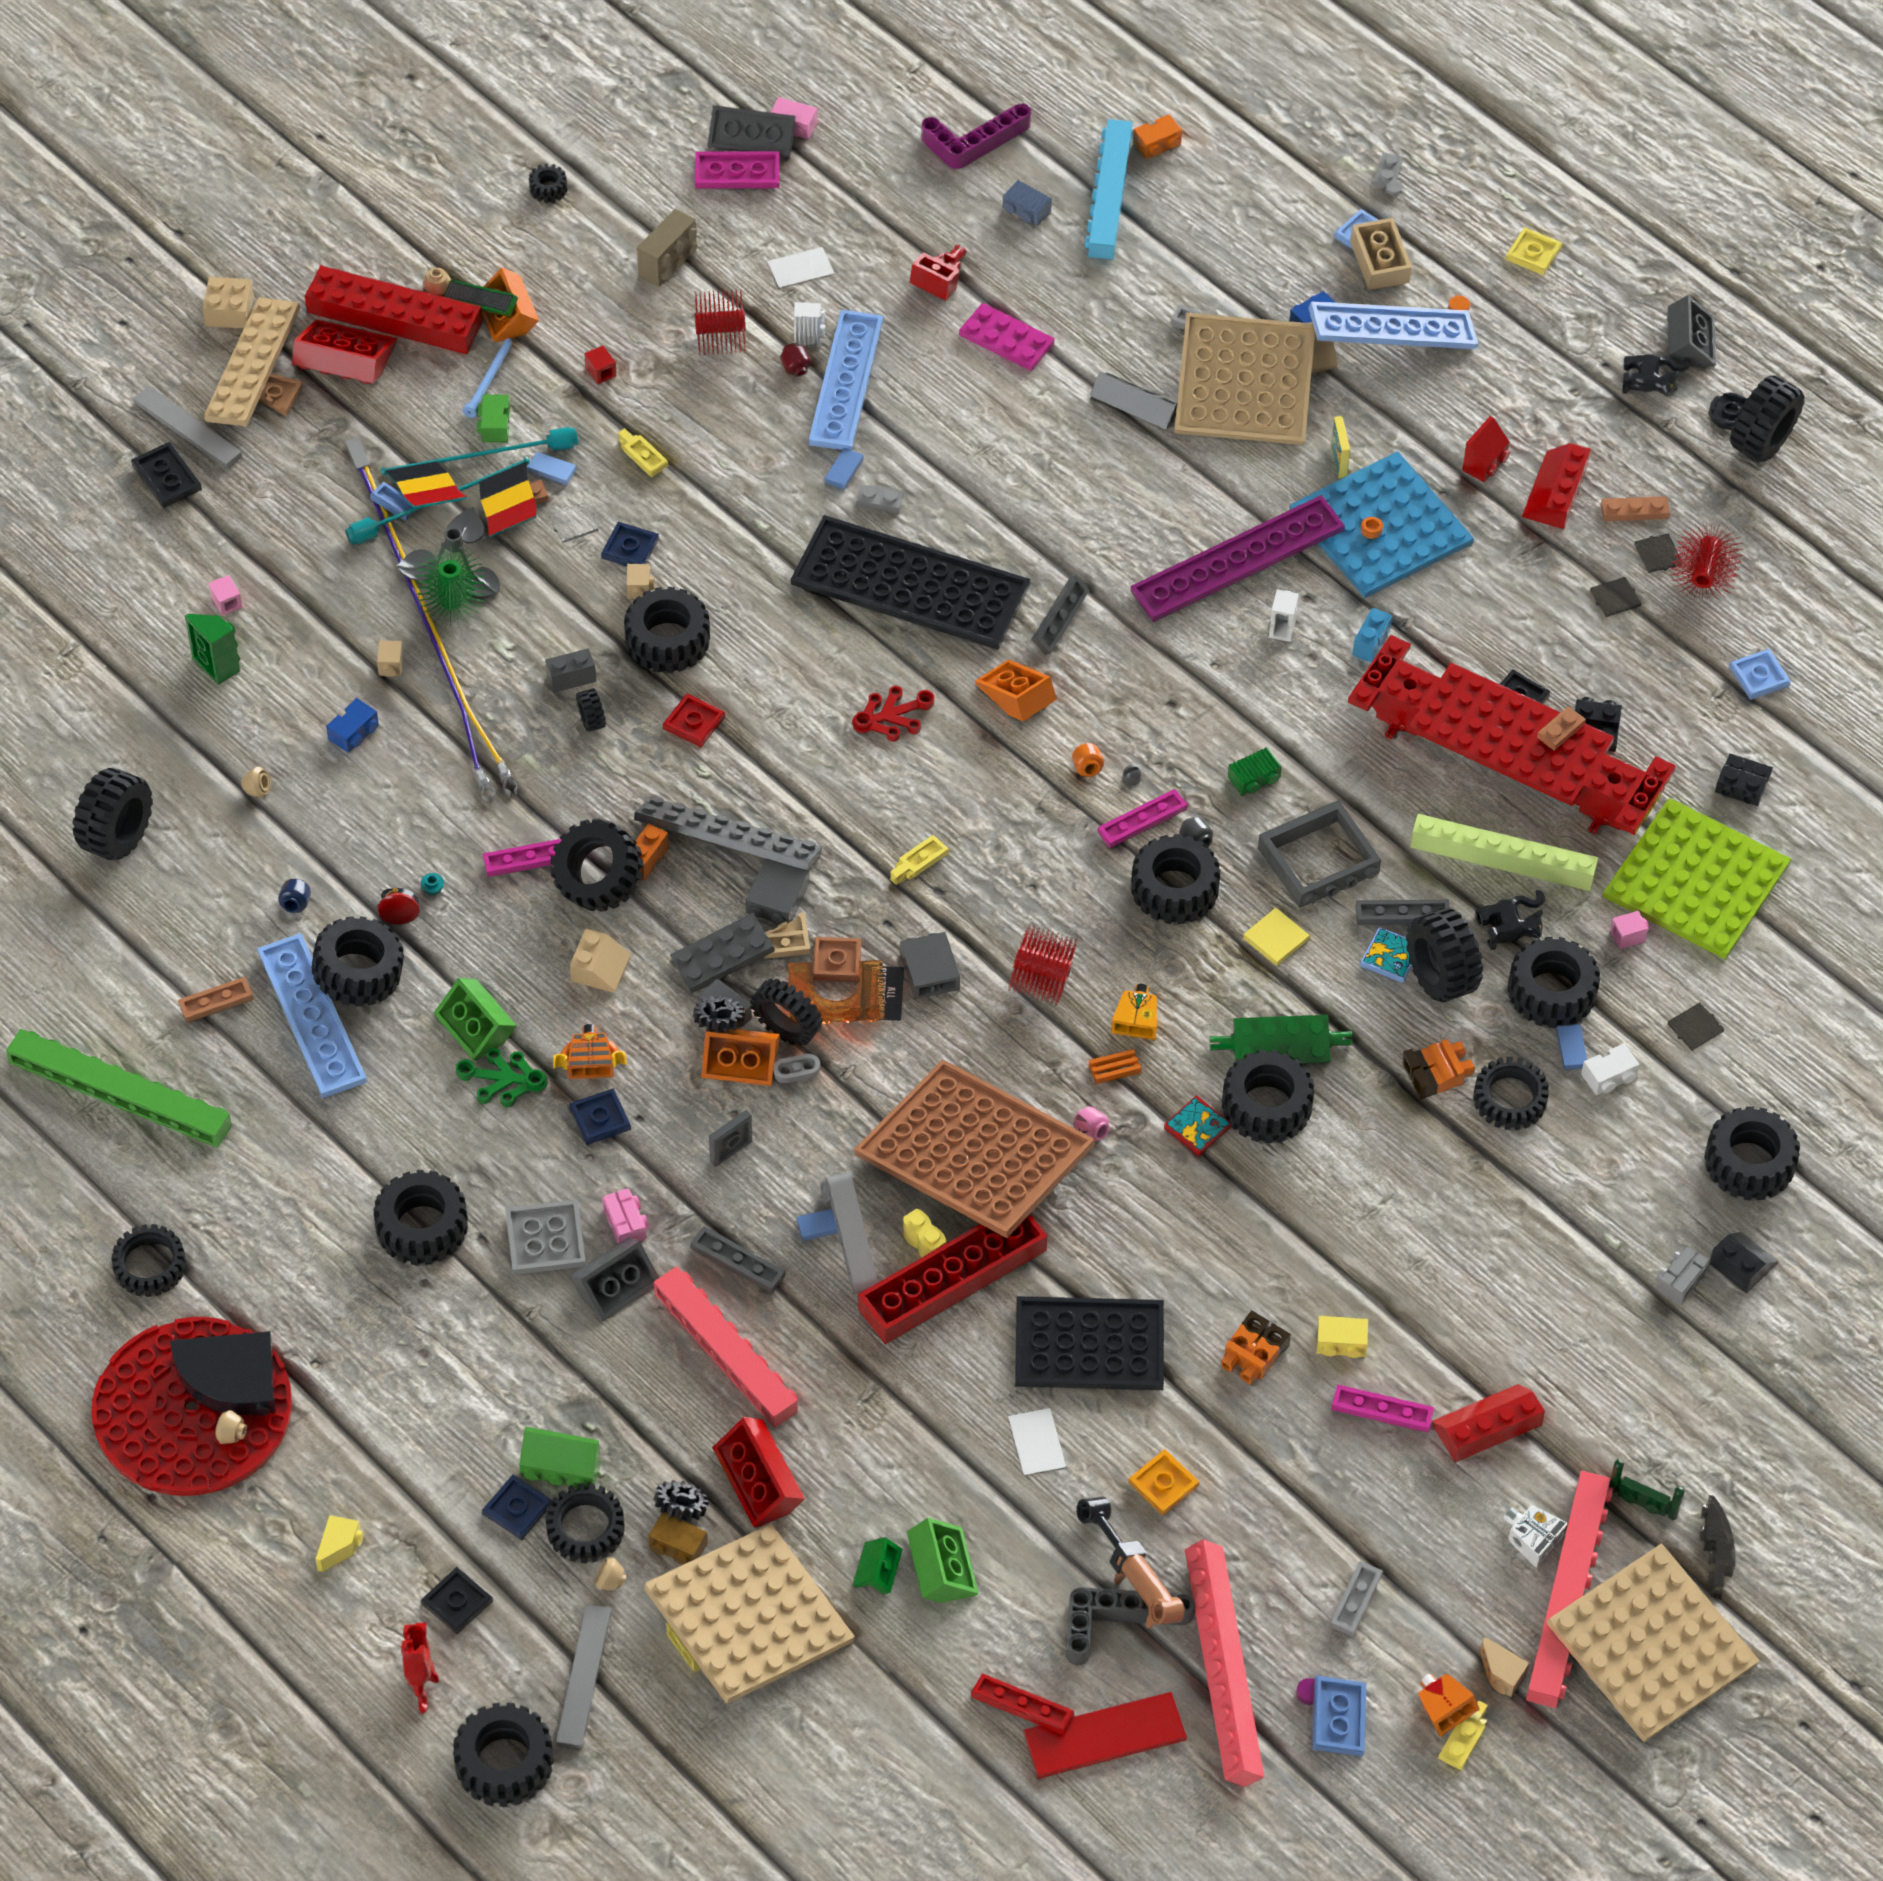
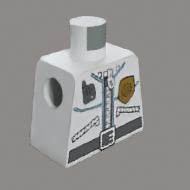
M1530 1506L1523 1515L1511 1507L1503 1520L1512 1525L1508 1538L1509 1541L1536 1568L1563 1539L1568 1523L1536 1506Z

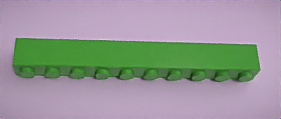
M20 1029L6 1049L9 1063L216 1148L220 1146L232 1127L230 1113L221 1107L215 1108L201 1099H193L179 1090L173 1091L159 1082H151L137 1073L131 1074L117 1065H109L95 1056L89 1057L75 1048H67L52 1039L47 1040L33 1031L28 1032Z

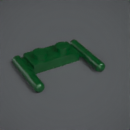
M1620 1459L1614 1462L1608 1486L1613 1488L1612 1493L1619 1492L1618 1496L1622 1497L1626 1502L1642 1506L1650 1513L1662 1516L1667 1514L1670 1520L1678 1518L1685 1492L1682 1487L1675 1488L1671 1501V1497L1626 1476L1621 1478L1624 1462Z

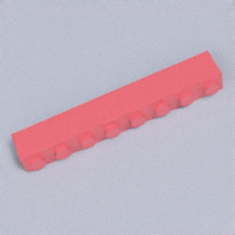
M676 1266L654 1281V1294L774 1429L798 1413V1397L792 1389L788 1390L783 1385L779 1374L773 1373L768 1368L766 1360L761 1355H756L750 1342L746 1338L742 1339L739 1336L735 1325L723 1318L719 1307L712 1305L708 1301L706 1293L701 1288H696L687 1272H682Z

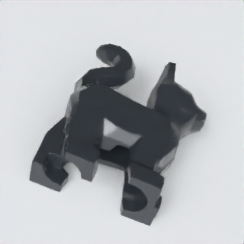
M1651 353L1624 356L1623 370L1629 371L1633 368L1637 369L1638 373H1623L1622 394H1626L1629 390H1639L1643 392L1657 391L1666 397L1670 396L1672 392L1677 390L1676 378L1679 376V373L1688 370L1691 362L1688 358H1685L1683 364H1677L1671 357L1657 356ZM1663 365H1668L1675 371L1658 375L1660 367Z
M1536 890L1535 900L1521 895L1509 899H1501L1496 904L1487 905L1475 910L1478 924L1486 926L1490 921L1496 920L1497 926L1487 930L1490 938L1487 940L1490 950H1495L1497 944L1501 942L1516 941L1524 936L1536 939L1542 936L1543 924L1541 916L1543 911L1539 910L1521 920L1517 910V905L1519 904L1529 908L1542 906L1545 902V895L1541 890Z

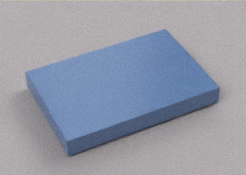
M1316 1676L1314 1678L1312 1750L1355 1756L1364 1755L1366 1682Z

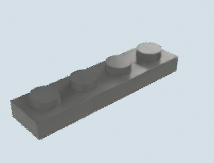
M1077 575L1069 578L1031 639L1045 655L1053 651L1090 591Z
M1449 899L1356 900L1357 925L1410 924L1414 918L1442 908L1450 909Z
M705 1226L702 1227L690 1243L692 1250L770 1293L774 1292L785 1277L783 1269Z

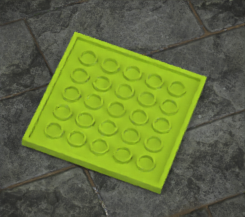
M1669 797L1604 890L1603 897L1631 912L1639 911L1641 917L1726 960L1790 865L1791 858Z

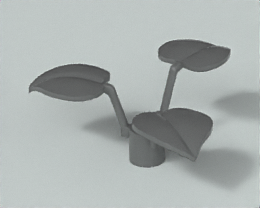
M473 507L460 513L448 524L444 533L445 542L441 543L437 559L440 560L439 555H443L445 549L449 552L452 550V553L454 551L455 553H462L464 550L463 542L470 544L482 538L484 526ZM419 549L406 555L397 564V569L409 579L426 581L430 578L417 577V575L431 574L423 571V569L428 571L434 569L418 563H428L435 568L436 565L426 560V558H429L431 561L433 560L435 563H439V561L434 560V556L432 557L429 554L430 551ZM479 567L476 570L484 571H477L471 574L484 576L483 578L477 577L472 579L476 582L483 581V584L477 583L472 586L485 588L472 591L477 594L484 593L485 595L471 597L486 598L499 593L500 582L494 571L487 567Z

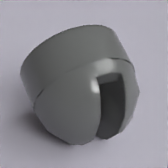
M1135 765L1127 766L1123 771V781L1128 785H1136L1140 782V769Z

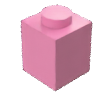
M229 575L209 583L211 598L222 616L242 608L241 595Z
M1639 911L1613 918L1610 933L1618 948L1623 949L1645 942L1649 926L1647 920L1641 917Z

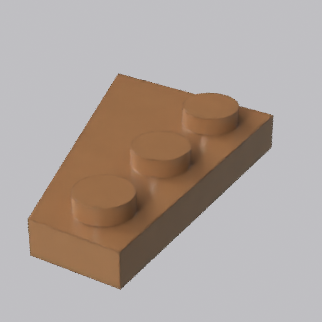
M270 374L259 401L287 417L303 389V381Z

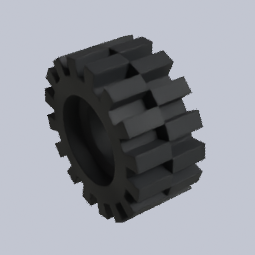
M545 164V167L539 165L538 170L536 168L532 169V173L530 172L529 174L530 194H532L534 199L537 198L539 202L544 199V203H548V200H551L553 203L556 198L558 201L561 200V196L564 197L567 192V176L565 171L560 166L556 168L555 164H552L551 167H548V164ZM546 181L554 182L552 185H542L541 183Z
M595 688L576 693L578 711L586 731L591 732L606 727L605 713Z

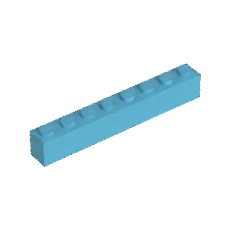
M1108 119L1107 127L1102 129L1101 140L1105 141L1104 143L1100 142L1099 155H1102V158H1098L1097 170L1100 173L1095 174L1094 186L1098 187L1093 189L1092 201H1095V204H1091L1090 217H1093V219L1088 220L1087 232L1090 233V236L1086 235L1085 248H1089L1088 257L1114 259L1133 121Z

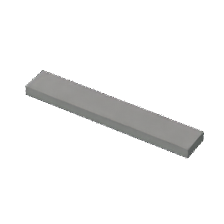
M147 386L133 398L134 404L224 468L228 469L242 457V452L150 386Z
M586 1604L556 1746L582 1750L612 1612L610 1607Z

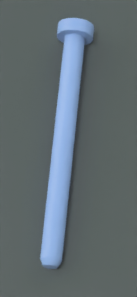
M505 339L472 400L464 405L462 411L467 417L474 418L478 414V403L482 400L483 395L513 344L512 339Z

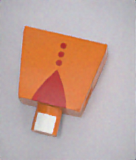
M1431 1674L1422 1678L1420 1684L1424 1689L1419 1691L1418 1696L1440 1737L1480 1710L1474 1694L1449 1674H1444L1437 1680Z

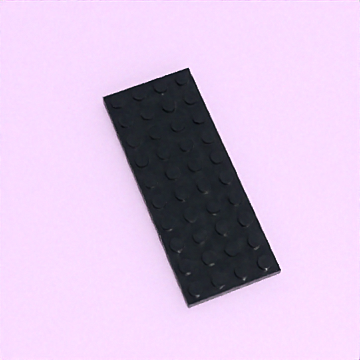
M823 515L791 577V585L999 650L1030 586V578Z

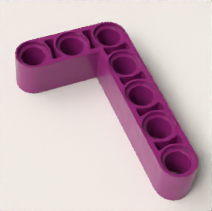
M1024 103L1016 104L960 138L956 137L937 118L927 117L921 123V140L950 168L961 169L1028 130L1031 126V108Z

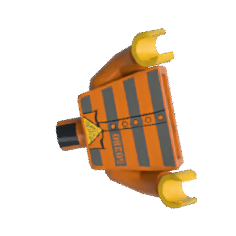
M593 1024L584 1025L582 1027V1034H574L571 1042L565 1045L560 1054L553 1056V1069L563 1067L564 1070H567L568 1067L569 1079L614 1077L613 1067H617L618 1064L627 1065L626 1053L620 1051L613 1041H608L605 1033H597L596 1026Z

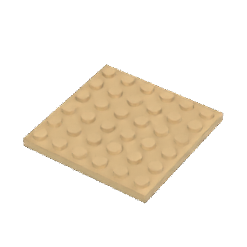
M1186 312L1174 433L1305 445L1315 338L1313 324Z
M772 1524L654 1578L644 1585L646 1593L726 1704L853 1643L855 1639L853 1633Z
M1662 1543L1568 1605L1546 1622L1644 1743L1748 1672L1760 1661Z

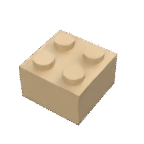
M209 277L203 304L205 326L244 328L250 317L254 299L252 279Z

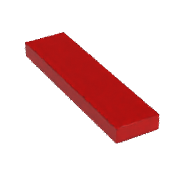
M984 1673L981 1674L971 1691V1698L1061 1735H1064L1075 1716L1072 1709Z

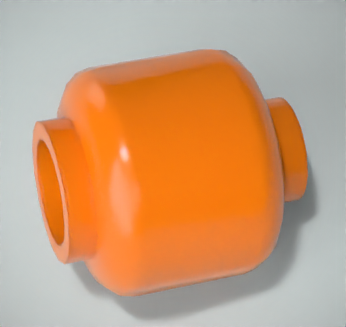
M1085 743L1075 748L1072 753L1073 764L1081 776L1092 777L1103 769L1104 760L1096 745Z

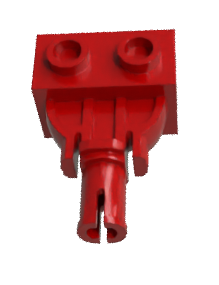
M956 245L950 253L946 252L944 257L943 253H940L937 257H931L922 253L912 263L909 283L946 301L957 289L961 267L959 261L966 255V249L963 246L960 248V245Z

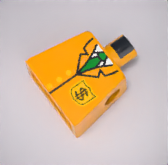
M1137 984L1134 992L1127 990L1123 992L1112 1018L1111 1033L1156 1040L1157 996L1148 994L1149 987L1147 985Z

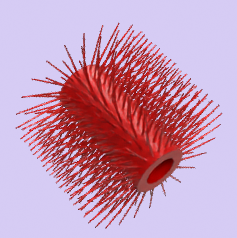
M741 288V310H738L737 289V310H734L731 289L732 311H729L728 290V311H725L722 289L723 311H720L718 290V312H716L713 290L714 312H711L710 291L709 312H707L705 291V312L702 311L700 291V313H698L695 291V329L698 338L699 355L701 353L700 334H702L704 356V334L707 337L708 354L710 352L709 334H711L714 355L713 334H716L718 353V333H720L723 355L722 333H725L726 353L728 351L727 333H729L732 354L731 332H734L735 352V332H738L741 354L740 332H743L745 352L746 321Z
M1710 529L1709 536L1707 531V536L1703 535L1702 539L1692 530L1698 538L1696 540L1692 538L1691 540L1695 541L1692 543L1688 542L1690 538L1686 540L1687 537H1685L1684 540L1687 543L1684 546V541H1679L1678 543L1683 546L1676 548L1680 552L1678 553L1680 559L1672 561L1677 565V567H1672L1675 571H1677L1678 567L1682 569L1678 573L1671 575L1687 574V576H1681L1682 578L1671 581L1686 579L1689 580L1687 581L1688 583L1692 582L1688 586L1689 588L1693 584L1695 585L1693 589L1697 587L1701 591L1702 588V602L1703 588L1706 589L1707 594V588L1712 593L1711 587H1718L1714 583L1719 584L1720 589H1722V584L1724 583L1725 585L1727 584L1726 587L1730 586V588L1732 586L1729 583H1737L1732 579V577L1738 576L1733 568L1735 564L1741 563V561L1739 562L1737 557L1730 556L1735 554V551L1743 550L1740 548L1726 550L1727 548H1732L1731 546L1742 543L1725 544L1731 540L1723 541L1722 543L1721 540L1724 538L1720 539L1719 535L1718 537L1710 536ZM1739 553L1736 554L1738 557L1743 556L1742 554L1739 555Z
M1025 930L1026 934H1023L1024 938H1022L1023 943L1021 944L1020 942L1014 966L1012 967L1014 971L1011 973L1012 978H1010L1011 981L1009 982L1011 984L1009 985H1013V987L1024 985L1025 987L1018 989L1027 991L1025 988L1028 987V990H1034L1032 992L1038 991L1039 993L1037 994L1043 993L1041 996H1046L1047 992L1048 997L1046 998L1052 997L1051 1000H1055L1053 997L1056 996L1058 997L1056 998L1057 1000L1061 998L1060 995L1063 993L1064 984L1066 985L1073 963L1072 958H1074L1075 948H1077L1075 945L1077 944L1072 945V942H1068L1069 946H1067L1066 941L1068 940L1062 941L1063 938H1059L1061 941L1057 942L1056 940L1058 939L1052 940L1054 937L1048 938L1049 935L1044 934V936L1040 937L1038 936L1039 934L1033 935V933H1040V931L1027 933L1030 930Z

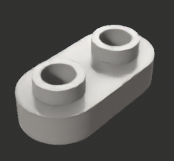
M813 1054L780 1059L774 1064V1078L784 1084L814 1078L820 1072V1060Z

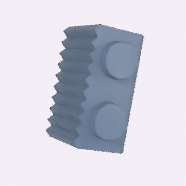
M1017 180L1003 195L1002 207L1008 213H1015L1020 216L1025 222H1031L1038 226L1046 218V215L1048 216L1051 212L1052 198Z

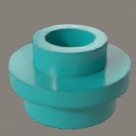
M437 873L426 874L421 879V888L428 895H437L444 887V880Z

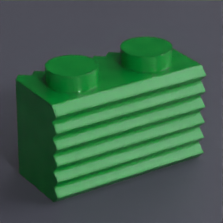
M1265 747L1233 764L1231 763L1228 767V779L1240 792L1241 796L1247 793L1253 794L1266 784L1272 785L1281 778L1282 766L1271 751Z

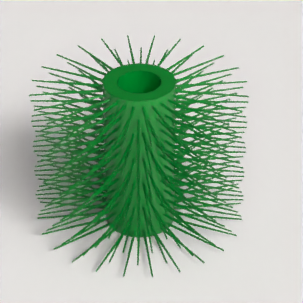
M452 550L450 551V560L447 551V557L445 561L444 558L442 559V563L434 556L440 565L436 564L433 560H428L436 565L435 568L433 565L418 563L429 566L434 570L428 571L423 569V571L431 574L417 575V577L430 578L426 581H417V583L424 582L430 584L426 587H418V589L425 588L430 590L426 593H418V595H430V597L418 599V601L434 600L426 605L430 606L435 604V602L438 603L432 608L441 605L439 609L444 608L440 613L441 615L444 610L446 611L447 609L448 612L450 610V626L452 610L455 617L454 611L457 609L458 614H460L459 609H463L462 606H465L467 609L469 608L466 606L467 604L478 607V605L472 604L466 599L476 601L477 599L471 596L485 595L484 593L477 594L472 592L477 589H485L484 587L476 588L472 586L477 583L483 584V581L476 582L472 579L477 577L483 578L484 576L471 575L474 572L484 570H468L481 564L468 566L467 569L464 566L470 562L460 564L469 555L459 563L457 559L455 561L454 556V560H452Z

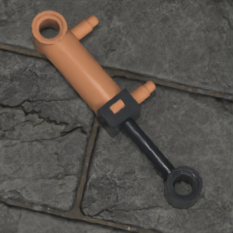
M1103 1496L1080 1499L1076 1506L1079 1521L1084 1524H1098L1115 1548L1109 1561L1116 1571L1114 1583L1117 1585L1121 1584L1126 1576L1148 1606L1149 1614L1146 1618L1145 1626L1152 1628L1154 1624L1163 1625L1181 1622L1185 1610L1182 1601L1178 1597L1170 1595L1144 1559L1147 1552L1139 1541L1123 1543L1108 1522L1111 1516L1109 1500Z

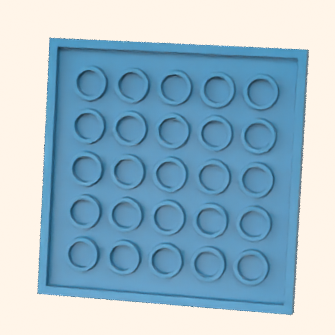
M1398 451L1290 504L1289 510L1320 495L1325 498L1345 525V531L1318 544L1364 598L1472 545L1474 542V537ZM1376 517L1382 521L1383 532L1380 537L1369 539L1362 535L1361 523L1365 518Z

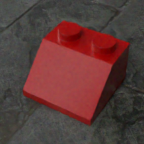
M1489 416L1466 442L1462 471L1482 482H1485L1490 476L1493 477L1498 470V466L1501 463H1505L1510 456V441L1494 417Z

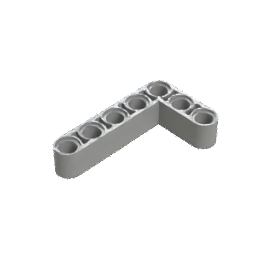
M848 1172L825 1178L820 1183L824 1203H831L853 1293L856 1294L877 1284L878 1280L851 1173Z

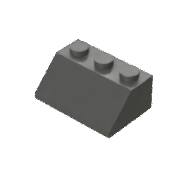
M1689 295L1670 304L1667 316L1669 356L1680 364H1683L1684 359L1688 358L1691 366H1716L1714 316Z
M629 1237L569 1276L579 1296L601 1321L652 1289L654 1281L659 1278L641 1242Z

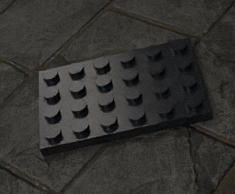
M1017 1296L1015 1387L1163 1391L1164 1300Z

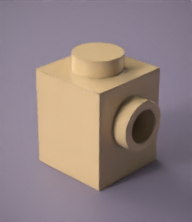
M627 564V599H636L638 596L642 597L644 592L654 590V577H650V564Z
M379 640L377 656L379 676H401L403 663L402 641Z

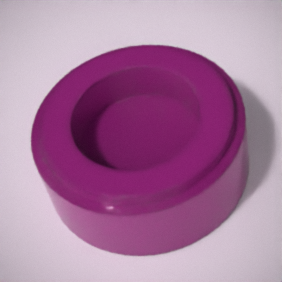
M1305 1678L1297 1685L1296 1696L1305 1705H1313V1678Z

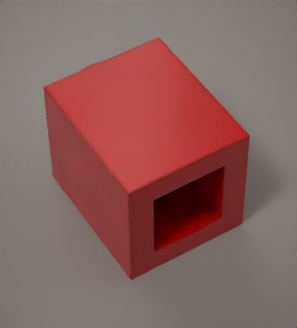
M604 345L584 353L585 368L597 384L617 376L616 362Z

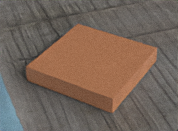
M815 937L812 979L859 982L862 939Z

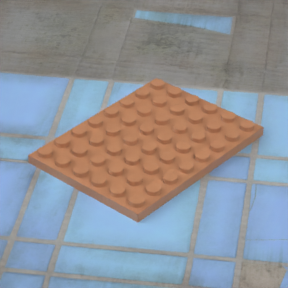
M942 1059L854 1149L855 1156L1008 1238L1095 1146V1140Z

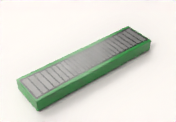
M452 279L443 295L446 298L481 306L483 311L508 317L511 316L518 300L515 294Z

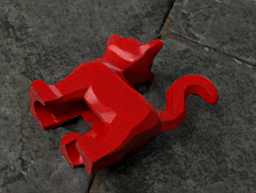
M426 1622L404 1625V1641H402L401 1645L404 1677L408 1685H412L415 1696L418 1697V1709L421 1714L426 1713L428 1710V1699L426 1690H424V1684L427 1681L439 1683V1676L435 1672L434 1664L431 1661L430 1646L426 1635Z

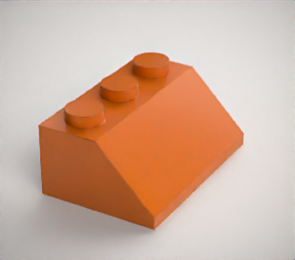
M501 267L483 287L515 294L518 300L510 317L481 310L494 342L526 335L539 322L521 276Z
M729 1029L728 1033L720 1030L719 1033L711 1030L706 1031L701 1078L772 1086L774 1078L773 1069L777 1061L780 1034L737 1029L736 1031Z

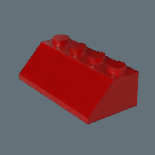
M1568 443L1546 451L1522 518L1561 529L1565 528L1588 467L1591 448Z
M1517 1384L1431 1421V1424L1456 1463L1542 1426L1545 1410L1533 1391Z
M743 1417L712 1447L754 1528L789 1515L805 1500L763 1419Z

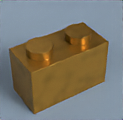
M661 1513L648 1535L649 1547L659 1555L665 1554L672 1557L681 1565L699 1558L708 1544L707 1531L683 1520L678 1521L674 1516L669 1518L668 1513Z

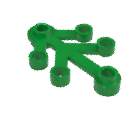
M491 1048L487 1051V1061L490 1064L496 1065L500 1071L475 1068L474 1063L468 1059L460 1060L456 1064V1075L463 1081H468L472 1078L496 1081L490 1086L480 1088L477 1091V1100L481 1104L489 1103L492 1095L513 1083L521 1084L511 1091H504L500 1095L502 1106L511 1107L514 1105L516 1098L528 1091L540 1092L548 1084L546 1074L539 1069H532L525 1061L523 1053L519 1051L513 1052L510 1055V1063L513 1067L520 1068L523 1074L514 1073L497 1048ZM497 1055L496 1058H491L490 1056ZM515 1058L521 1059L520 1061H514ZM482 1094L488 1095L487 1097H481ZM507 1097L511 1098V1100L505 1101L504 1099Z

